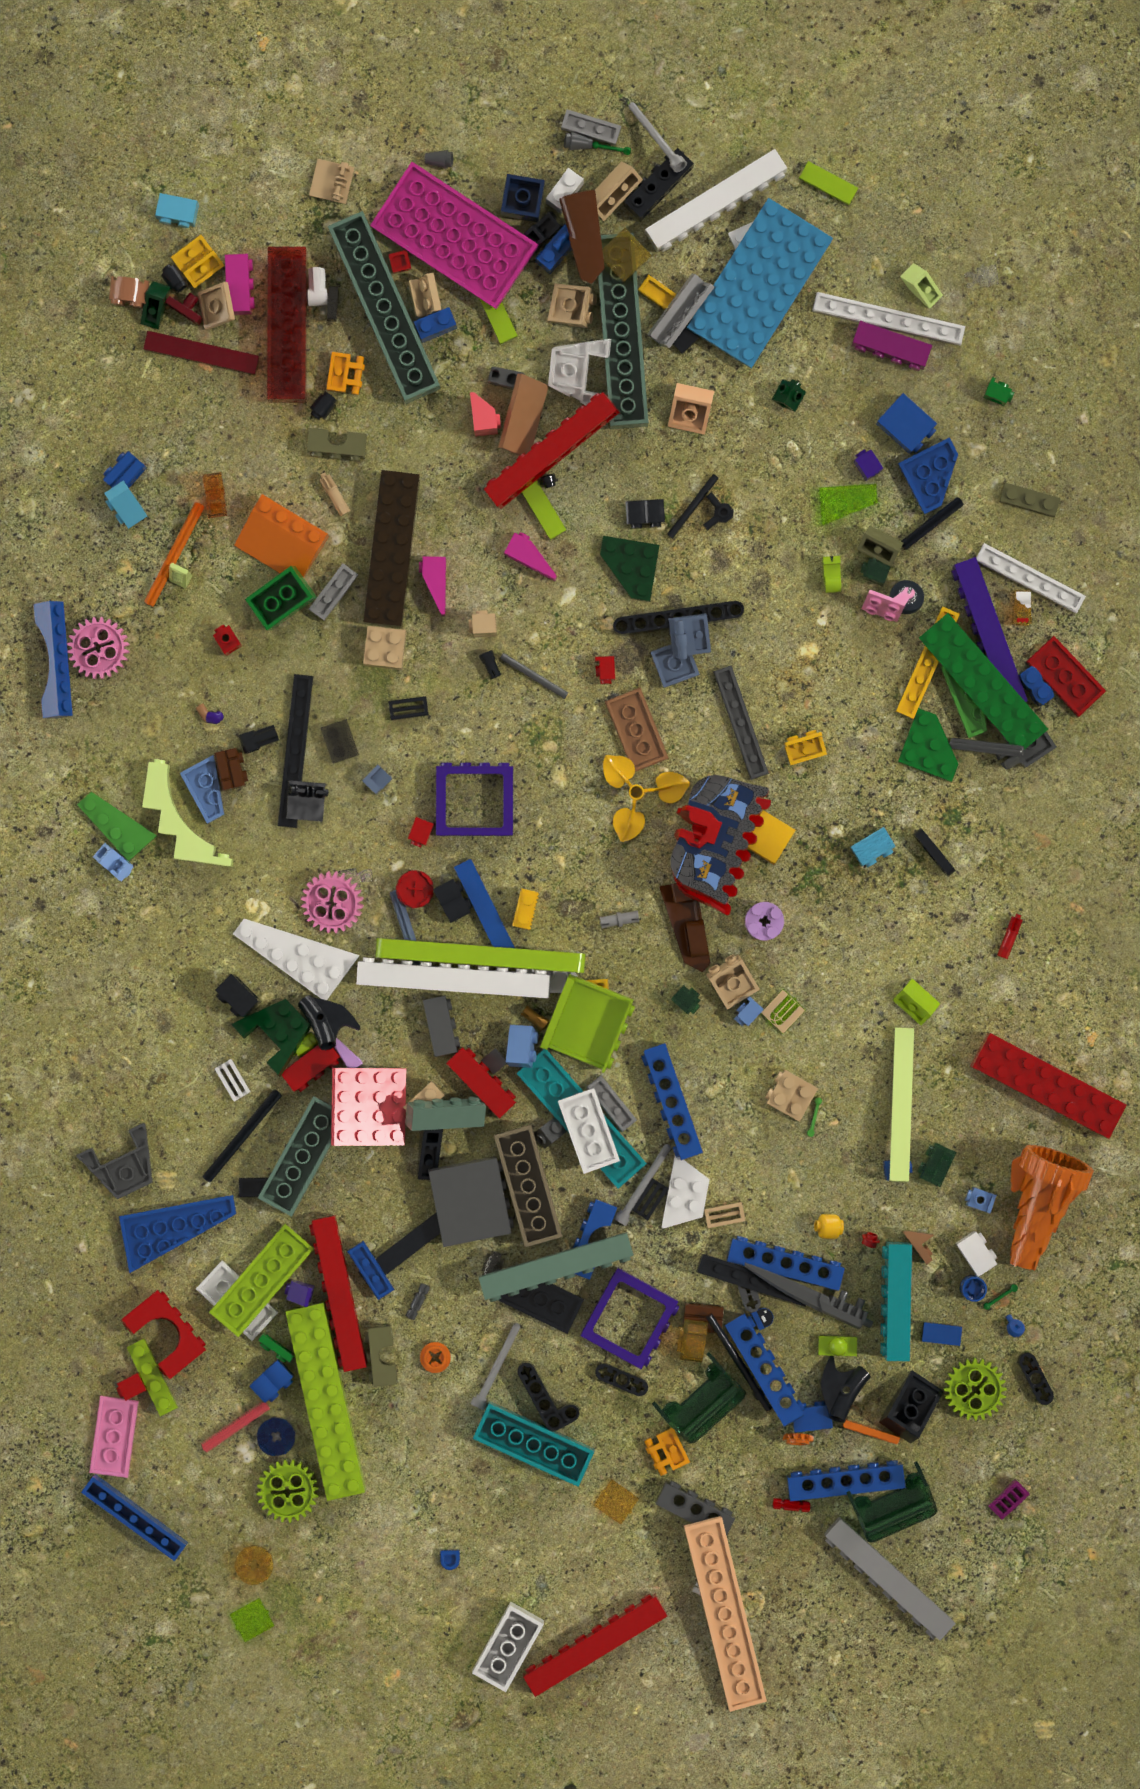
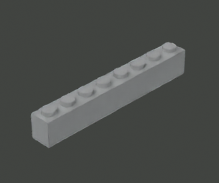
M840 1516L824 1533L827 1537L825 1541L832 1548L837 1546L841 1550L839 1554L847 1561L851 1559L855 1563L854 1568L861 1574L865 1572L870 1576L868 1580L875 1587L878 1585L884 1589L882 1593L889 1600L894 1598L898 1602L896 1606L904 1613L908 1611L913 1616L911 1619L918 1626L922 1624L927 1628L925 1632L933 1640L938 1638L941 1641L956 1624L951 1617Z

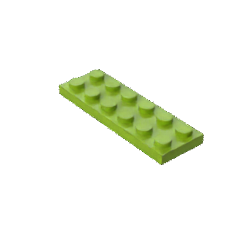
M284 1224L209 1313L239 1337L314 1248Z

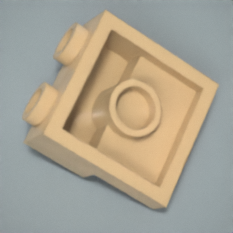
M555 283L547 321L568 324L572 327L588 328V324H591L593 321L592 305H595L597 302L595 291L590 287Z
M739 954L737 956H728L725 959V963L720 966L714 965L710 967L709 973L706 974L727 1010L760 990Z
M784 1069L783 1073L779 1071L774 1081L777 1084L774 1089L770 1088L765 1098L768 1100L766 1103L800 1122L818 1088Z

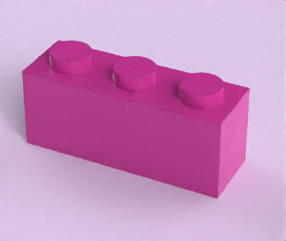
M248 254L225 255L226 282L229 285L234 315L252 314V309H255L254 297H251V290H254V279L250 278V271H253V259H249Z

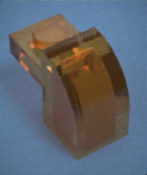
M222 472L203 474L208 519L227 516V499Z

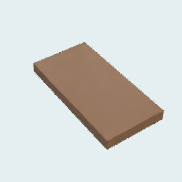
M517 374L499 448L518 456L531 451L548 390L547 384L524 374Z
M641 688L605 701L625 754L635 766V772L669 759Z

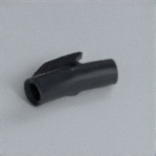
M311 995L305 996L298 1003L299 1009L303 1012L314 1031L321 1050H330L336 1046V1038L342 1027L348 1026L358 1031L361 1029L353 1015L343 1005L313 998Z
M830 1356L827 1361L820 1386L829 1418L836 1422L845 1423L853 1402L871 1376L861 1366L846 1372L838 1371L835 1367L834 1356Z

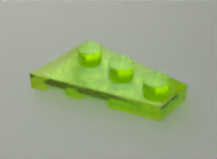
M864 484L819 488L821 527L877 504V485Z

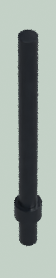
M708 1314L706 1316L707 1321L753 1391V1396L756 1400H759L766 1412L770 1411L772 1406L765 1397L762 1388L754 1380L713 1314Z

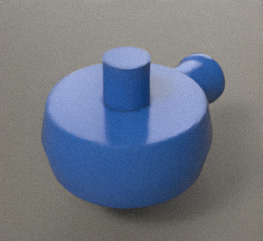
M1011 1314L1005 1317L1008 1321L1007 1332L1012 1337L1023 1335L1025 1331L1024 1324L1020 1320L1013 1319Z

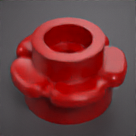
M867 1232V1234L862 1235L861 1243L867 1247L876 1248L880 1240L877 1239V1234Z

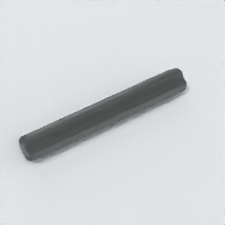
M951 738L950 741L951 748L957 750L1022 757L1024 754V747L1020 745Z

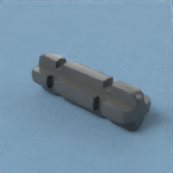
M421 1283L418 1289L419 1292L416 1293L410 1305L411 1308L406 1313V1317L411 1320H415L418 1314L417 1311L420 1310L426 1298L425 1295L430 1290V1287L424 1283Z

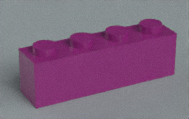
M863 321L859 322L851 345L859 352L865 353V351L873 353L874 357L880 359L886 357L891 359L892 363L898 365L902 363L907 364L910 369L915 371L924 370L932 348L931 344Z

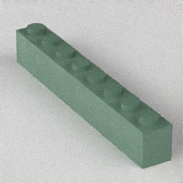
M625 1232L479 1276V1282L485 1300L489 1299L490 1302L500 1300L501 1295L504 1294L513 1296L519 1294V1290L524 1288L530 1291L538 1288V1284L544 1282L546 1285L556 1283V1279L564 1277V1280L575 1277V1273L581 1271L583 1274L593 1272V1268L601 1266V1269L610 1267L612 1262L617 1260L620 1263L631 1260L630 1257L634 1256L628 1234Z

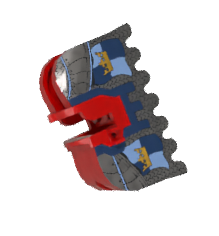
M720 775L706 776L693 786L688 805L678 808L676 812L687 823L692 825L693 832L682 828L675 831L674 836L677 839V843L671 855L672 873L678 889L683 894L726 916L730 915L731 906L727 903L728 899L738 894V890L733 884L735 879L740 880L744 877V871L740 868L742 862H748L751 859V854L746 849L748 845H753L757 842V836L753 833L755 827H761L764 824V819L759 814L762 810L769 809L771 805V800L763 799L769 793L767 787L749 784Z

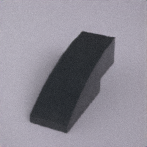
M548 212L523 235L539 245L535 250L536 252L554 237L564 224L553 212Z

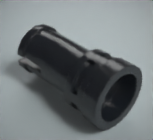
M493 650L479 655L491 680L502 675L495 662L496 658Z

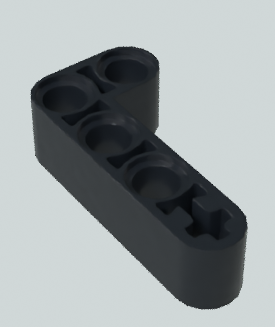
M523 1361L519 1364L518 1375L549 1430L557 1431L578 1419L579 1407L575 1403L570 1402L559 1408L556 1407L532 1362ZM523 1366L531 1367L530 1375L531 1377L536 1375V1378L529 1380L528 1375L522 1373ZM537 1382L541 1385V1389L538 1392H533L530 1389V1385ZM541 1400H548L550 1407L542 1409L539 1406ZM569 1407L575 1408L576 1415L573 1417L567 1416L565 1413L566 1409ZM557 1417L560 1422L557 1426H551L548 1422L549 1418Z

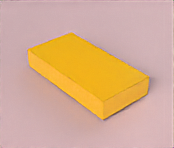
M649 274L638 288L639 293L663 310L668 307L676 296V293Z

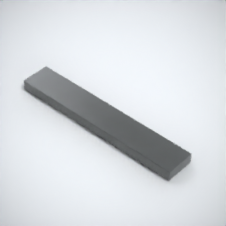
M732 665L713 671L750 780L769 774Z

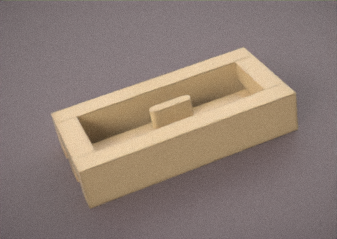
M742 1202L704 1209L707 1228L745 1221ZM739 1207L737 1211L709 1216V1212ZM740 1214L741 1218L726 1221H720L715 1223L710 1222V1220L732 1215Z

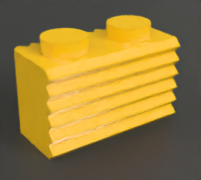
M521 888L512 926L526 930L531 929L530 926H532L531 922H533L535 907H537L536 903H538V892Z

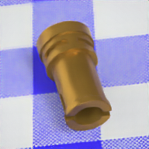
M529 1006L521 1013V1016L530 1021L540 1033L550 1022L549 1019L544 1018L543 1015L540 1016Z

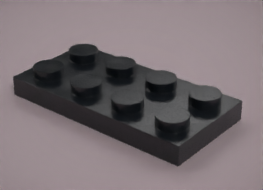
M544 1282L538 1284L536 1289L527 1291V1288L519 1290L520 1293L517 1295L508 1296V1294H504L498 1300L568 1334L584 1298L555 1284L546 1285Z

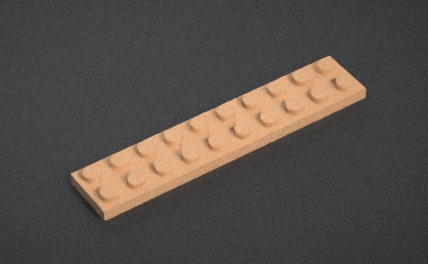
M721 1516L685 1525L684 1530L728 1710L731 1712L767 1702L723 1519Z

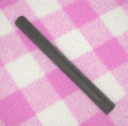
M503 653L500 660L563 699L568 695L567 691L507 654Z

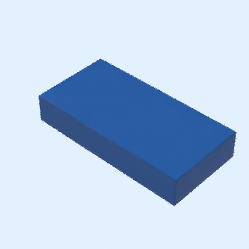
M923 1322L921 1341L960 1346L962 1326Z

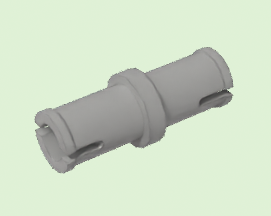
M637 910L626 913L616 912L615 915L599 917L601 929L613 926L623 927L624 924L639 922Z

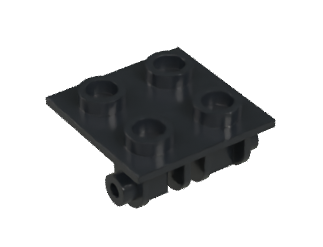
M288 780L286 819L323 822L324 800L329 793L328 789H325L326 784Z

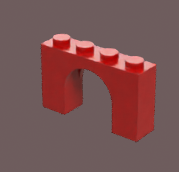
M157 1290L120 1321L131 1335L155 1319L167 1320L175 1326L179 1336L178 1345L169 1356L156 1365L169 1381L206 1350L204 1348L206 1344L200 1336L195 1337L192 1333L194 1329L187 1321L183 1322L180 1318L182 1315L175 1306L173 1308L170 1306L168 1296L163 1291L160 1293Z

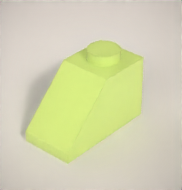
M914 263L900 276L908 289L929 309L943 296L928 272Z

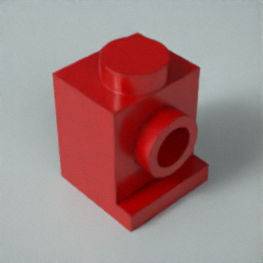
M221 625L214 630L216 633L213 637L226 656L242 647V644L229 625L227 627ZM224 635L229 636L227 642H224L222 639Z
M614 656L595 657V663L599 662L595 669L596 677H600V685L612 684V681H615Z

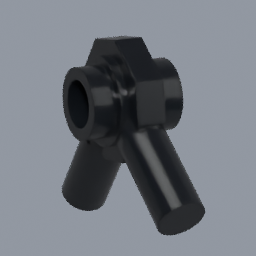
M712 492L706 496L715 508L714 516L703 524L704 528L708 531L718 522L727 523L731 520L734 510L729 504L720 503Z

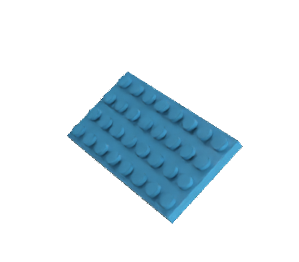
M768 198L714 283V289L697 310L687 329L752 369L833 238Z

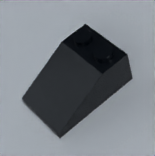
M911 1370L890 1401L879 1423L911 1444L920 1438L944 1391Z

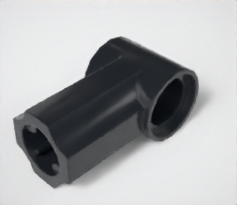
M274 725L257 731L245 732L238 736L244 754L261 749L260 747L279 741Z

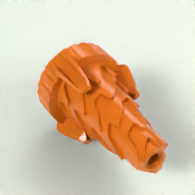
M1027 1145L1023 1148L1021 1156L1013 1159L1011 1165V1191L1017 1192L1020 1190L1022 1195L1017 1207L1020 1210L1013 1226L1015 1232L1010 1249V1264L1029 1270H1036L1041 1255L1048 1247L1052 1233H1056L1060 1220L1066 1214L1070 1203L1082 1191L1087 1190L1094 1172L1092 1167L1069 1154L1038 1145Z

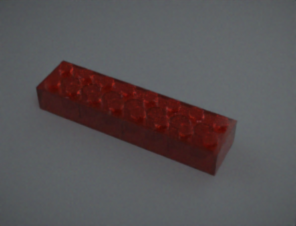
M268 247L267 400L269 403H307L308 251L306 247Z

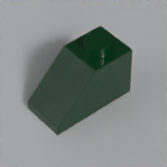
M152 281L145 294L146 304L143 305L140 324L159 330L167 307L165 301L170 294V286Z

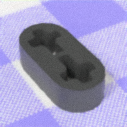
M738 1286L745 1309L749 1312H756L761 1305L758 1292L750 1290L747 1293L745 1288ZM749 1295L752 1296L754 1301L757 1300L755 1308H751V1306L746 1304L749 1303Z

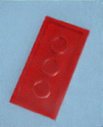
M1055 636L1050 638L1026 661L1029 667L1033 666L1040 672L1043 681L1051 687L1053 692L1077 717H1080L1106 692L1099 682Z

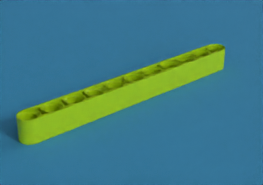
M377 938L375 953L377 958L584 973L586 956L583 953Z

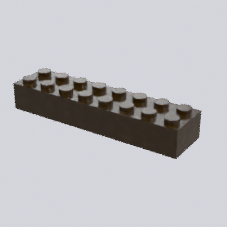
M381 470L363 620L366 625L403 629L420 474Z

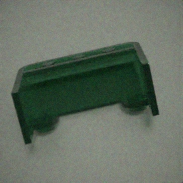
M710 1352L706 1354L713 1362L707 1367L705 1373L708 1380L681 1404L677 1401L668 1402L663 1409L655 1401L652 1403L665 1421L690 1444L697 1442L746 1396V1391Z
M917 1461L914 1462L917 1473H911L907 1476L905 1480L906 1488L898 1489L873 1501H870V1498L866 1496H858L853 1499L851 1492H846L868 1542L879 1541L927 1520L937 1513L938 1509L931 1490Z

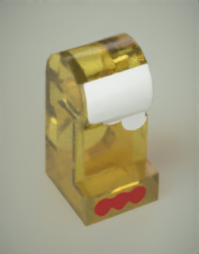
M1014 590L1012 626H1030L1032 624L1031 591Z

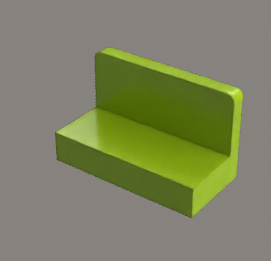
M911 979L893 999L899 1007L920 1025L928 1020L940 1005L914 979Z

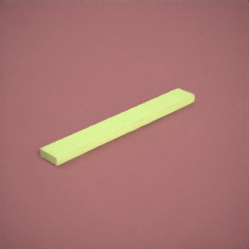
M895 1027L889 1181L909 1182L914 1028Z

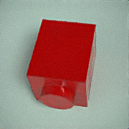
M416 817L408 839L412 840L410 844L420 848L422 845L427 846L434 824Z
M139 1372L118 1382V1387L116 1388L120 1398L124 1397L125 1401L147 1390Z

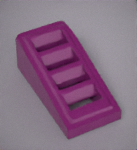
M1014 1479L988 1506L1003 1520L1030 1493ZM1015 1487L1022 1493L1020 1496L1013 1491ZM1011 1493L1016 1500L1013 1502L1007 1494ZM1003 1498L1011 1504L1009 1507L1001 1501ZM997 1503L1005 1509L1003 1513L997 1508Z

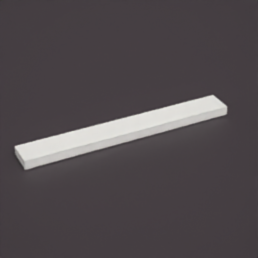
M820 292L816 293L812 312L855 322L863 321L881 328L959 346L962 344L965 326Z

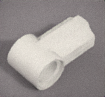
M309 268L308 305L326 306L328 305V292L325 282V268Z

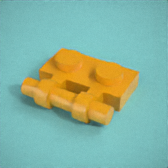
M332 352L326 390L346 393L347 386H351V394L359 395V390L362 388V371L365 369L363 364L364 357L357 356L356 363L350 362L351 354ZM349 369L355 370L353 380L348 379Z
M674 1427L657 1434L656 1437L659 1442L656 1444L653 1443L651 1438L644 1440L647 1447L646 1451L651 1455L654 1461L653 1466L655 1470H658L660 1476L668 1473L665 1468L668 1464H670L672 1470H675L690 1463ZM661 1448L666 1455V1458L661 1460L657 1452Z

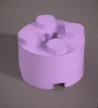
M760 902L753 905L747 911L744 923L747 932L753 938L767 941L780 934L784 926V917L782 911L776 905L770 902ZM764 916L769 921V924H766L765 927L759 922V919H763Z

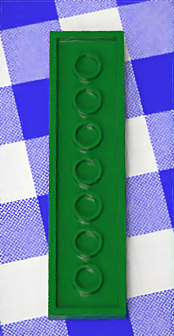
M949 613L919 637L1010 744L1023 746L1025 750L1048 730L1047 726Z

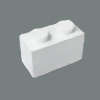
M568 168L546 197V204L562 214L559 199L577 193L583 186L584 179Z
M973 1231L955 1244L975 1275L979 1277L997 1265L995 1261L997 1256L992 1249L988 1250L985 1246L987 1241L982 1233L977 1234L976 1231Z

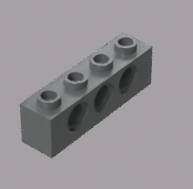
M672 1480L670 1483L665 1481L655 1501L656 1505L691 1523L707 1520L710 1513H717L723 1519L727 1536L735 1520L731 1510L725 1507L719 1509L715 1506V1502L707 1498L705 1500L698 1498L699 1494L689 1489L686 1492L680 1489V1484ZM676 1495L684 1497L682 1504L674 1503L673 1499ZM693 1504L701 1506L699 1513H693L690 1510Z

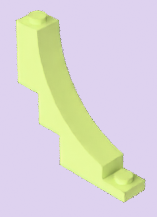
M159 759L149 762L142 807L161 811L158 833L177 836L174 859L233 867V859H230L228 854L218 853V857H216V846L197 836L179 815L170 790V765L165 764V760Z

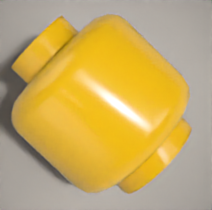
M821 1214L818 1220H815L814 1230L822 1239H837L843 1234L844 1222L836 1214Z

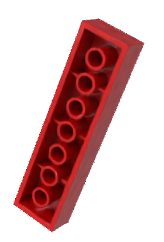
M987 1033L970 1065L971 1068L1107 1139H1110L1127 1104L992 1033Z

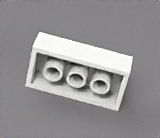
M510 1601L473 1667L472 1674L506 1692L542 1629L544 1620Z

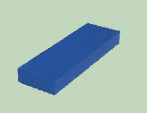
M364 1241L347 1251L378 1300L395 1290Z

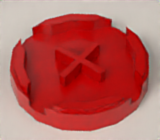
M417 870L408 871L401 875L397 881L395 888L396 896L406 907L413 909L421 908L432 899L434 885L426 873Z

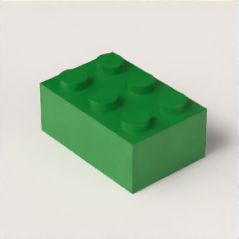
M290 566L245 600L265 629L272 631L315 600L317 596L296 566Z

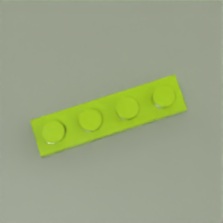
M144 1338L128 1346L127 1349L160 1417L177 1409L178 1405L162 1372L156 1366L158 1364L146 1339Z

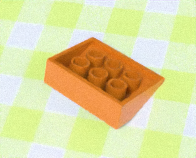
M262 494L250 513L234 546L278 573H282L290 566H296L304 578L328 540L329 535Z

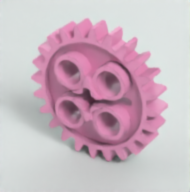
M93 617L92 623L85 619L86 625L83 626L79 623V630L73 628L76 635H69L73 642L67 643L68 646L72 647L71 650H68V654H73L69 661H76L73 667L77 668L80 666L78 672L81 674L86 671V677H89L91 673L93 679H96L98 674L101 679H104V674L106 673L109 677H112L111 671L113 670L118 673L116 667L123 668L124 666L121 661L128 660L124 657V654L130 653V651L125 649L130 644L124 642L128 637L127 635L121 636L124 630L122 628L116 630L118 624L114 623L111 626L110 619L106 623H104L103 617L100 618L99 622ZM107 631L108 638L103 641L100 640V632ZM85 638H89L91 642L87 648L81 646V642ZM110 641H114V643L111 645L101 647V652H97L96 650H94L96 649V644L103 646L109 643ZM115 649V656L107 658V650ZM94 650L88 653L87 655L83 656L84 652ZM91 656H97L98 662L96 665L91 666L88 661Z
M328 871L326 877L320 873L319 879L314 876L312 878L313 883H307L309 889L305 888L303 892L306 895L301 897V900L306 901V903H303L301 907L307 908L303 913L304 915H310L307 921H315L313 927L319 924L320 931L325 927L327 928V933L331 929H334V932L337 933L339 928L344 932L346 925L351 928L353 926L351 921L355 923L358 921L356 916L362 914L358 909L364 907L359 902L364 898L358 896L361 889L355 890L357 883L351 884V877L346 880L345 873L338 877L337 871L333 876ZM335 886V887H336V890H335L333 902L336 903V904H335V905L333 906V908H332V918H329V913H330L331 905H332V903L330 902V899H331L332 896H333V888H332V887ZM320 888H326L328 895H322ZM339 891H345L347 893V898H341L339 896ZM318 906L324 907L326 914H321L318 911ZM342 909L345 912V916L340 917L337 915L336 910Z

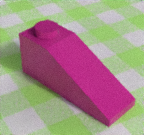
M522 532L519 534L514 533L504 555L556 581V574L532 541L529 540L530 537Z
M423 556V561H419V573H422L423 579L441 616H445L446 557Z

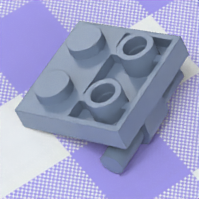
M706 613L668 618L673 657L686 659L687 655L711 652Z

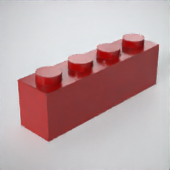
M462 1047L446 1064L500 1119L516 1103L514 1100L516 1096L509 1089L505 1091L501 1087L502 1081L496 1075L492 1077L488 1073L490 1069L482 1061L478 1063L474 1059L476 1054L469 1047L467 1049Z

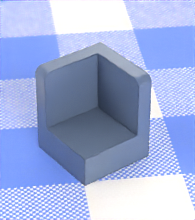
M377 765L362 781L377 795L392 778Z

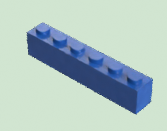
M97 1474L90 1479L81 1492L173 1561L177 1559L188 1544L185 1539Z

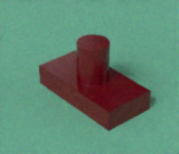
M189 293L182 304L171 296H168L165 303L168 307L199 326L203 321L200 315L192 311L199 300L195 295Z

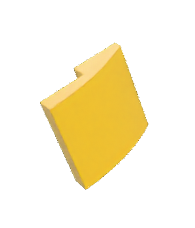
M201 234L171 256V259L194 289L225 266Z
M763 810L760 816L763 817L764 824L761 827H755L753 831L757 836V842L753 845H748L747 849L775 865L794 834L795 829Z

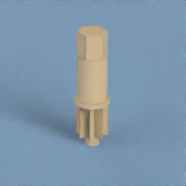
M321 474L322 479L319 481L324 487L326 494L329 495L339 515L343 516L350 512L331 475Z

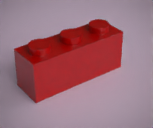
M317 1045L283 1072L282 1077L294 1092L297 1090L302 1092L309 1086L308 1082L314 1078L316 1081L324 1075L323 1070L327 1067L332 1069L340 1063L338 1059L341 1057L335 1048L321 1050L319 1045Z

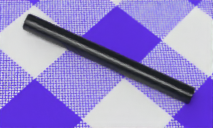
M712 474L667 533L670 538L673 539L717 482L719 478L715 474Z

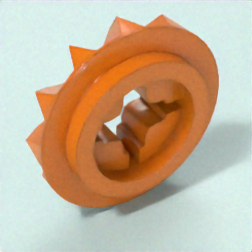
M440 1342L427 1344L420 1353L422 1366L431 1373L442 1372L450 1364V1351L447 1346ZM429 1351H431L434 1354H437L441 1351L439 1359L442 1363L437 1362L436 1360L434 1362L429 1363L432 1358L431 1353Z
M786 1433L783 1436V1441L789 1445H810L813 1442V1436L803 1433Z

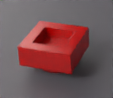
M407 250L388 254L393 274L412 270Z

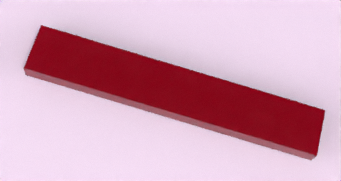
M147 331L143 348L145 351L256 375L259 362L258 355Z

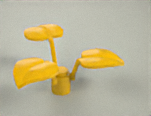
M606 755L604 757L603 772L606 781L615 788H621L626 782L630 787L629 796L633 799L632 810L621 808L613 817V826L621 842L635 838L643 830L645 817L641 812H635L636 801L641 800L646 792L659 791L658 795L662 801L675 803L684 796L690 786L688 779L675 772H664L657 776V788L644 789L638 784L632 785L629 779L635 774L633 762L624 756Z

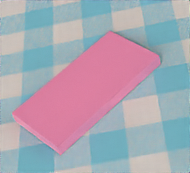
M100 1396L89 1473L128 1478L139 1404L138 1400L128 1399L125 1401L124 1398Z

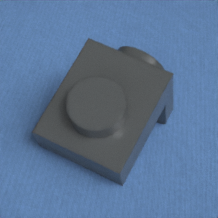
M554 1117L534 1132L538 1144L546 1148L565 1134L567 1130Z

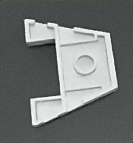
M611 339L553 347L548 386L569 397L576 398L584 405L590 403V399L597 393L586 391L589 356L594 355L608 358L610 355Z

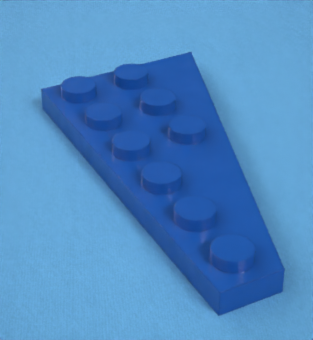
M229 1195L119 1216L129 1273L237 1214L234 1196Z

